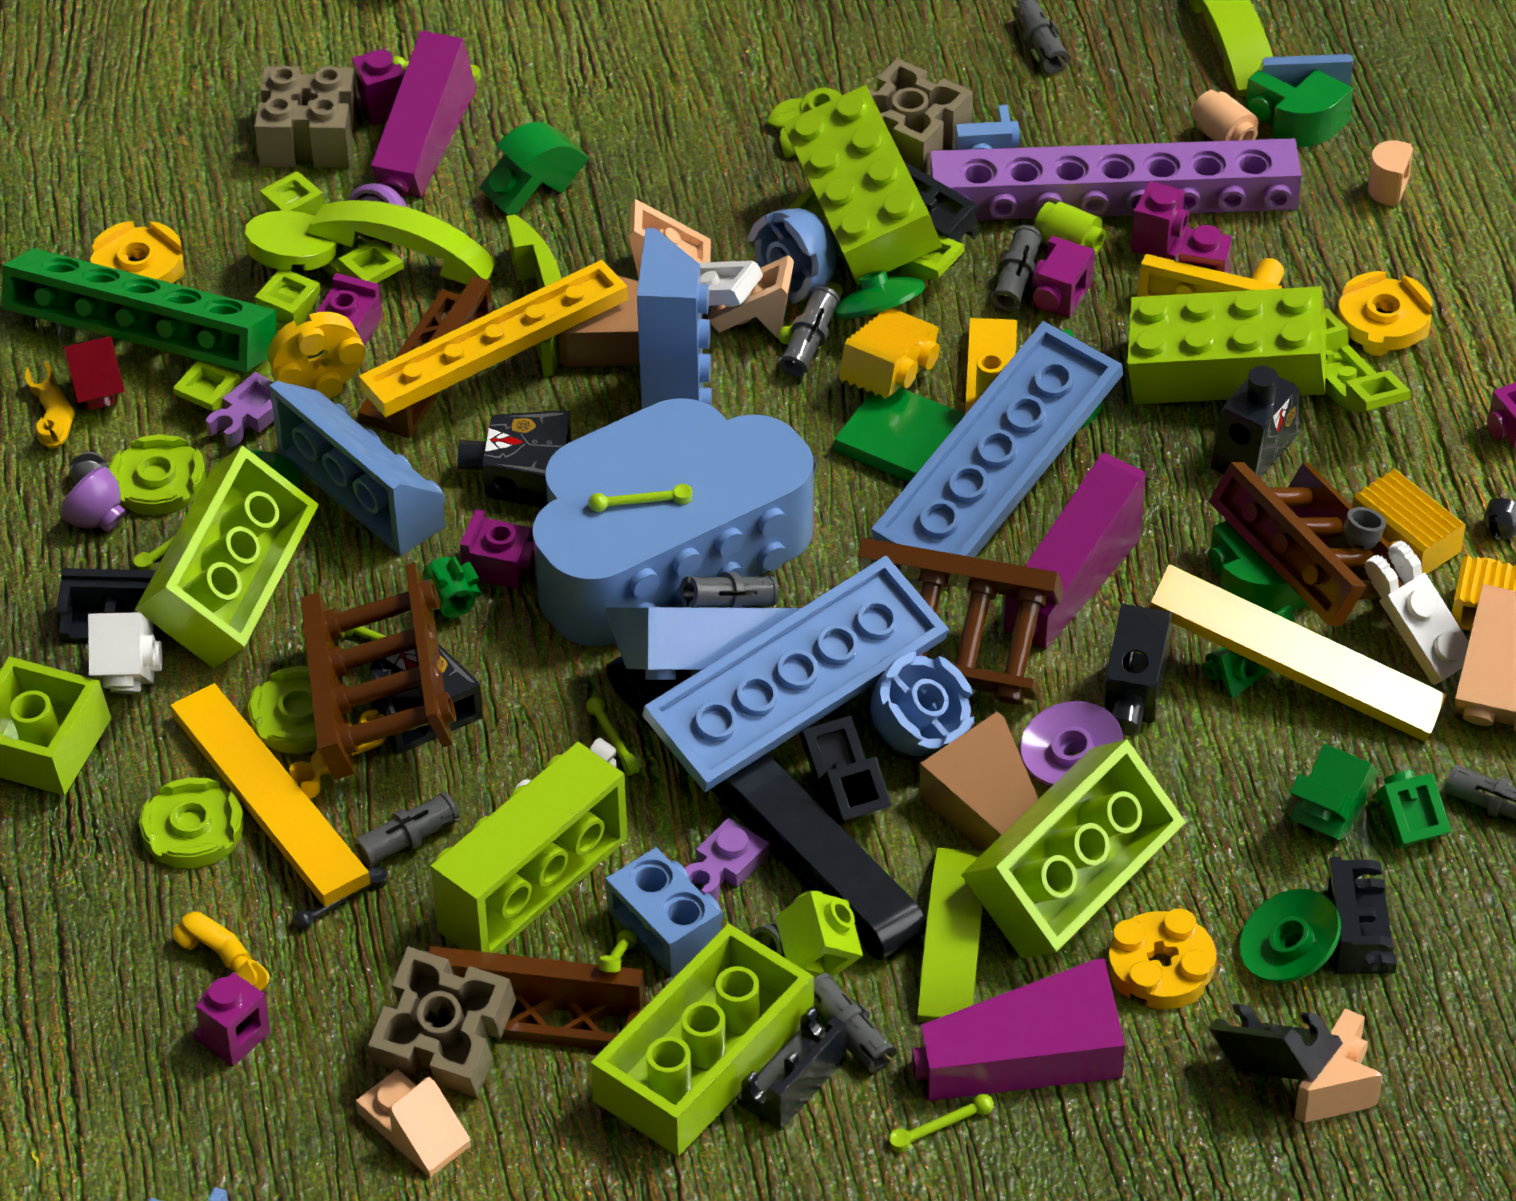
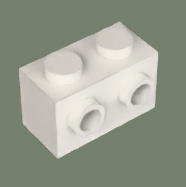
M140 612L88 614L89 676L99 680L103 688L110 689V693L116 694L140 693L141 684H154V671L162 670L161 641H155L153 623Z

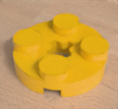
M134 221L116 224L103 231L92 245L91 263L169 283H174L181 279L185 273L180 238L171 228L158 222L149 221V228H134ZM134 257V258H136V259H143V260H140V261H129V258Z
M1368 272L1358 275L1346 283L1342 291V297L1338 302L1337 318L1348 328L1349 338L1362 344V348L1366 353L1373 356H1382L1387 354L1389 350L1410 347L1428 336L1431 325L1432 298L1426 288L1413 278L1403 275L1401 282L1396 279H1387V272ZM1377 308H1381V309L1384 310L1385 312H1386V311H1394V312H1393V313H1389V314H1385V313L1378 312V311H1376V310H1377Z
M317 312L309 314L311 319L309 322L296 326L295 322L292 321L280 329L272 339L267 355L275 382L280 381L317 390L330 399L339 395L343 389V384L357 372L365 357L366 349L354 325L347 317L333 312ZM324 350V352L320 356L308 359L309 355H317L319 352Z
M1181 908L1173 909L1169 912H1147L1134 916L1131 919L1120 921L1115 926L1113 939L1109 947L1108 970L1113 984L1120 993L1129 999L1132 993L1138 998L1145 999L1147 1007L1161 1010L1187 1006L1197 1001L1204 994L1205 986L1213 979L1215 973L1216 948L1208 932L1196 923V917L1191 912ZM1155 954H1166L1171 956V965L1162 966L1159 960L1150 961L1149 958H1152Z

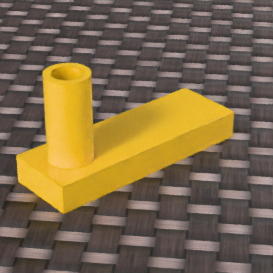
M1146 254L1140 267L1137 297L1280 289L1282 286L1279 284L1284 275V268L1277 260L1266 258L1258 263L1250 279Z
M970 318L965 415L1016 354L1017 320Z

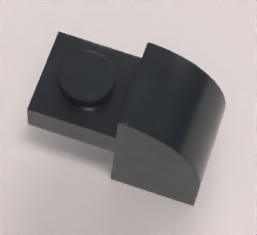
M851 716L803 729L799 733L815 781L811 787L817 803L839 826L886 812L892 807L877 758L875 756L865 759Z

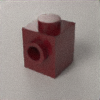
M111 336L61 348L75 404L86 401L88 410L116 404L114 394L125 392Z

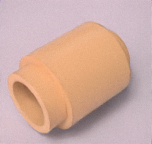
M1209 90L1197 99L1192 108L1191 117L1196 121L1197 129L1213 141L1256 139L1258 133L1257 117L1225 92Z

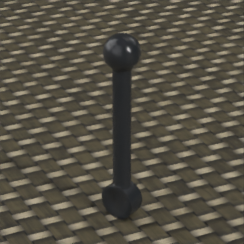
M379 866L370 868L368 871L371 884L327 907H324L321 903L309 911H297L292 918L294 927L298 930H307L312 926L314 919L368 888H383L387 884L386 870Z

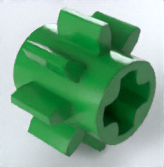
M455 556L437 558L430 562L423 571L422 577L424 581L431 579L436 587L440 601L438 611L442 618H456L466 614L474 606L475 597L481 594L476 585L480 579L472 564L467 562L460 566Z

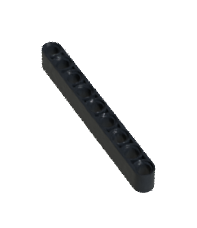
M622 656L609 662L606 666L607 676L615 692L657 735L642 716L644 706L687 680L691 675L685 669L676 670V680L645 679V669H627ZM768 753L710 789L750 831L769 842L770 852L808 891H819L825 895L848 900L850 909L854 914V924L859 942L874 958L882 960L926 932V921L914 900Z

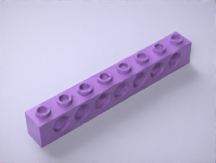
M1295 139L931 151L930 177L975 202L978 210L975 212L977 220L1034 219L1046 202L1056 204L1060 201L1095 216L1134 215V210L1149 181L1185 190L1183 210L1189 211V213L1298 210L1302 179Z

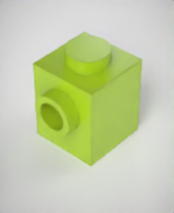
M809 891L797 896L793 904L775 916L785 958L813 975L814 978L824 973L834 977L863 956L854 924V914L850 909L848 900L825 895L819 891Z

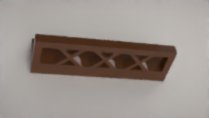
M473 276L461 295L442 289L395 358L420 347L423 343L437 339L493 312L490 281ZM447 308H449L450 311L442 321V314L445 312ZM441 391L387 417L377 411L376 406L367 397L357 412L358 422L410 438Z
M430 946L429 953L448 959L453 974L464 978L468 966L510 979L516 998L514 1005L522 1013L507 1022L501 1039L603 1050L618 1034L601 1032L594 1023L606 1016L628 1018L627 1026L643 1010L644 986L642 969L621 967L618 972H605L600 970L597 964ZM553 1010L568 1011L575 1020L563 1027L548 1026L541 1017ZM447 1017L443 1024L434 1023L433 1025L435 1028L445 1027L452 1022V1018Z

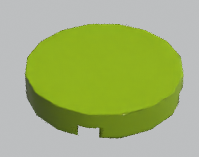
M282 210L266 212L253 217L246 224L244 245L247 244L246 251L250 257L264 266L287 271L292 270V264H304V270L309 271L327 265L336 256L337 242L308 233L309 224L315 217L314 215Z
M157 434L140 437L130 442L131 448L125 450L122 454L120 449L113 456L108 469L113 473L119 484L121 506L136 514L157 516L174 513L190 505L195 500L206 480L201 452L197 448L195 451L194 448L188 446L187 440L178 436Z
M300 665L284 668L270 674L269 681L265 682L262 686L259 683L253 689L248 703L249 718L253 731L266 746L278 752L302 754L316 751L318 748L308 666Z
M187 777L169 782L158 789L159 794L151 802H149L148 798L141 809L139 827L145 849L157 861L174 868L196 869L214 864L232 853L242 839L244 816L238 796L231 790L229 793L226 789L221 788L220 782L209 778Z

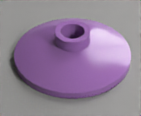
M1084 701L1063 702L1043 710L1030 721L1021 739V755L1029 773L1038 781L1052 787L1091 748L1123 740V734L1116 718L1103 707ZM1079 752L1077 755L1068 756L1071 753Z

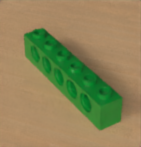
M32 248L2 265V309L235 370L248 372L268 359V347L276 335L277 310L36 248Z

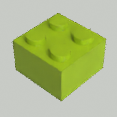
M9 656L0 670V778L65 796L111 720L99 680Z

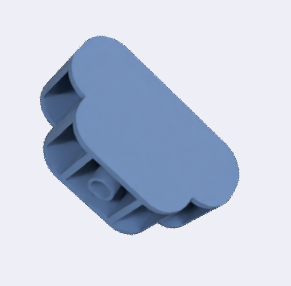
M686 398L669 399L655 403L564 445L552 455L547 464L545 473L547 505L539 512L533 524L538 605L552 627L567 640L587 646H605L616 643L606 618V607L686 608L681 603L679 589L682 580L687 576L718 577L723 572H736L741 577H756L767 571L779 568L782 564L799 556L809 546L813 537V455L809 446L792 427L779 419L765 415H743L726 420L718 410L709 404ZM677 484H687L693 490L692 501L685 505L669 500L609 506L602 512H594L588 505L590 496L595 493H602L608 497L673 490Z

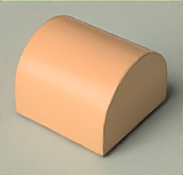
M1385 141L1373 149L1368 193L1375 201L1393 207L1400 203L1410 176L1413 154L1412 144L1401 141Z

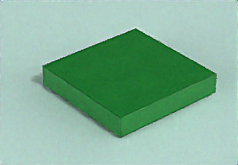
M901 387L885 399H883L881 394L875 396L872 391L834 438V451L910 482L965 414Z

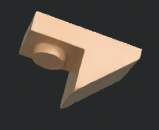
M636 199L630 204L629 240L638 279L645 228H656L698 263L710 262L711 239Z
M787 255L761 267L760 270L763 277L752 289L749 298L741 303V305L727 307L726 305L711 306L708 318L710 319V324L720 333L735 325H743L756 316L778 338V331L783 325L794 260Z
M1346 1008L1344 1009L1331 1031L1332 1035L1339 1036L1343 1044L1314 1082H1301L1298 1089L1294 1119L1306 1123L1368 1109L1378 1103L1382 1075L1380 1072L1361 1064L1368 1047V1042L1362 1039L1364 1016Z
M396 1069L356 1100L358 1114L429 1178L471 1146V1139L439 1087L430 1077L416 1086Z

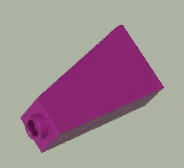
M420 30L371 164L376 183L389 186L400 197L409 195L422 198L475 93L476 83L463 38Z
M1103 452L1025 566L1059 572L1064 589L1060 605L1046 603L1045 608H1039L1032 643L1047 649L1140 541L1146 472ZM1005 596L1004 629L1013 633L1020 604L1015 601L1016 597Z
M1105 959L1089 961L922 1024L920 1047L912 1048L911 1055L915 1080H925L928 1100L934 1101L1122 1078L1125 1042Z

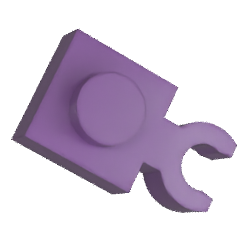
M257 372L250 375L223 397L224 409L216 410L207 417V434L212 437L218 431L226 429L224 431L225 445L231 448L242 441L244 430L248 427L260 433L274 421L269 387L274 382Z
M728 818L696 849V863L690 864L684 869L693 885L697 883L706 884L701 890L703 895L708 893L717 900L720 895V885L724 881L737 888L770 856L769 842L731 818Z

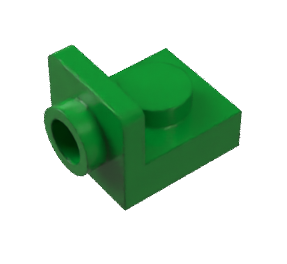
M1406 770L1392 774L1383 779L1385 785L1372 795L1375 806L1384 805L1398 849L1443 838L1452 832L1433 773L1415 777L1413 770Z

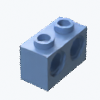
M657 847L606 878L607 911L625 929L632 930L636 934L637 942L671 977L680 972L721 931L723 912L718 902L708 893L703 895L691 883L684 867L677 861L671 862Z

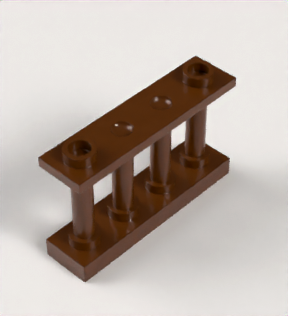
M1231 462L1208 501L1328 626H1342L1358 600L1376 599L1380 603L1381 597L1371 583V579L1368 578L1364 568L1366 566L1365 562L1371 557L1379 555L1386 559L1387 563L1390 564V568L1398 576L1399 588L1405 585L1395 570L1394 564L1389 559L1388 548H1390L1391 544L1383 536L1375 547L1368 550H1362V546L1355 544L1353 548L1348 545L1343 535V524L1348 511L1354 507L1310 463L1301 464L1288 487H1268L1244 462Z
M861 539L857 557L863 568L865 569L884 556H887L905 578L918 580L917 584L922 586L920 596L935 613L937 612L941 591H946L948 585L967 589L966 593L970 595L956 661L953 665L961 671L971 689L994 693L996 700L1008 704L1022 705L1024 704V699L1039 701L1041 691L1035 679L1024 676L1039 608H1045L1046 603L1060 605L1064 585L1059 572L885 541ZM997 594L1016 597L1015 601L1020 604L1004 673L975 668L990 600L996 599ZM926 651L925 653H923L922 655H920V656H925V657H926V656H927V651Z
M415 562L405 565L409 591L342 612H338L336 608L329 610L320 592L300 597L317 748L335 780L355 774L352 753L359 750V745L428 724L433 728L442 747L452 745L450 723L456 722V712L449 693L445 692L433 612V610L440 608L439 596L431 579L424 581ZM412 611L413 629L344 650L339 646L338 639L345 637L346 631ZM417 649L419 666L351 687H347L343 683V676L349 675V669ZM422 687L423 705L354 726L348 722L347 714L353 713L356 706Z

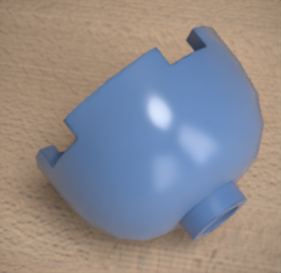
M800 208L783 209L764 215L753 223L748 235V242L755 241L754 250L757 259L755 262H757L759 268L787 255L794 260L788 300L792 301V304L809 299L814 287H827L838 268V248L831 229L818 215Z
M917 651L895 659L882 673L872 688L870 714L873 726L881 739L895 751L916 757L932 756L971 728L974 723V717H970L971 709L968 698L973 693L961 671L947 659L941 656H937L934 660L925 656H916Z

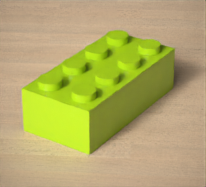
M866 85L782 123L857 286L860 285L859 278L867 273L877 270L889 272L942 247L931 216Z
M1322 286L1131 297L1127 366L1133 403L1153 404L1229 400L1246 381L1250 370L1256 366L1273 368L1277 372L1278 377L1295 384L1300 389V396L1324 395L1327 326Z
M243 445L211 469L135 610L213 669L246 646L319 504Z
M1128 739L1091 748L977 858L961 876L1021 959L1057 952L1186 822Z
M577 742L564 754L553 757L545 769L527 785H521L516 788L507 802L490 816L482 817L477 821L469 834L453 847L444 849L430 866L437 931L463 950L490 953L500 951L628 840L624 773L580 742Z
M728 923L591 1061L593 1101L679 1157L741 1092V1082L751 1071L758 1074L800 1030L801 1016L808 1008L814 1007V976Z

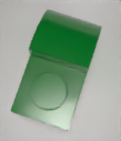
M1258 69L1248 78L1245 108L1253 113L1258 120L1273 126L1272 139H1295L1297 147H1310L1328 141L1350 121L1353 87L1316 69L1295 88Z
M543 122L526 123L509 132L496 145L504 155L480 184L479 188L503 212L508 215H517L542 182L563 193L590 158L564 133Z
M1227 521L1213 526L1208 559L1214 572L1221 576V589L1270 612H1278L1287 604L1291 605L1292 611L1308 605Z
M1324 743L1310 776L1306 777L1298 773L1290 793L1298 799V803L1291 816V820L1335 839H1343L1360 815L1379 774V770L1368 761Z

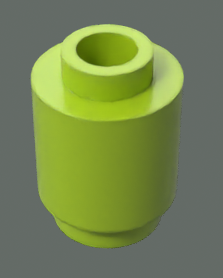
M1061 201L1056 204L1046 202L1040 209L1034 223V227L1042 235V243L1048 246L1051 236H1055L1094 249V255L1102 248L1106 236V231L1102 229V219Z

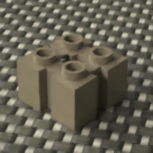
M898 58L877 78V92L868 89L904 163L912 165L929 176L931 151L955 150L956 124L972 123L973 91L944 78L937 84L927 80V71Z
M264 66L260 90L262 102H258L255 121L260 167L296 168L297 160H313L314 168H350L353 148L352 132H355L358 112L354 67H318L315 74H301L300 67Z
M407 946L392 984L399 1005L397 1009L383 1006L368 1044L377 1066L392 1071L398 1069L401 1073L414 1078L418 1077L422 1066L429 1068L438 1086L478 1098L493 1060L487 1036L490 1035L501 1039L516 1001L510 979L468 966L466 974L462 978L453 974L448 959ZM447 1017L452 1018V1022L445 1027L435 1028L433 1025L434 1023L443 1024Z

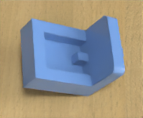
M998 105L997 122L956 124L955 150L1019 148L1018 121H1010L1008 105Z

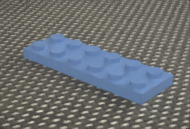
M1042 321L871 528L873 539L976 557L1123 376L1122 364Z
M884 556L644 706L642 716L701 789L706 792L876 684L882 673L895 659L917 651L916 656H920L944 641L949 628L887 556Z

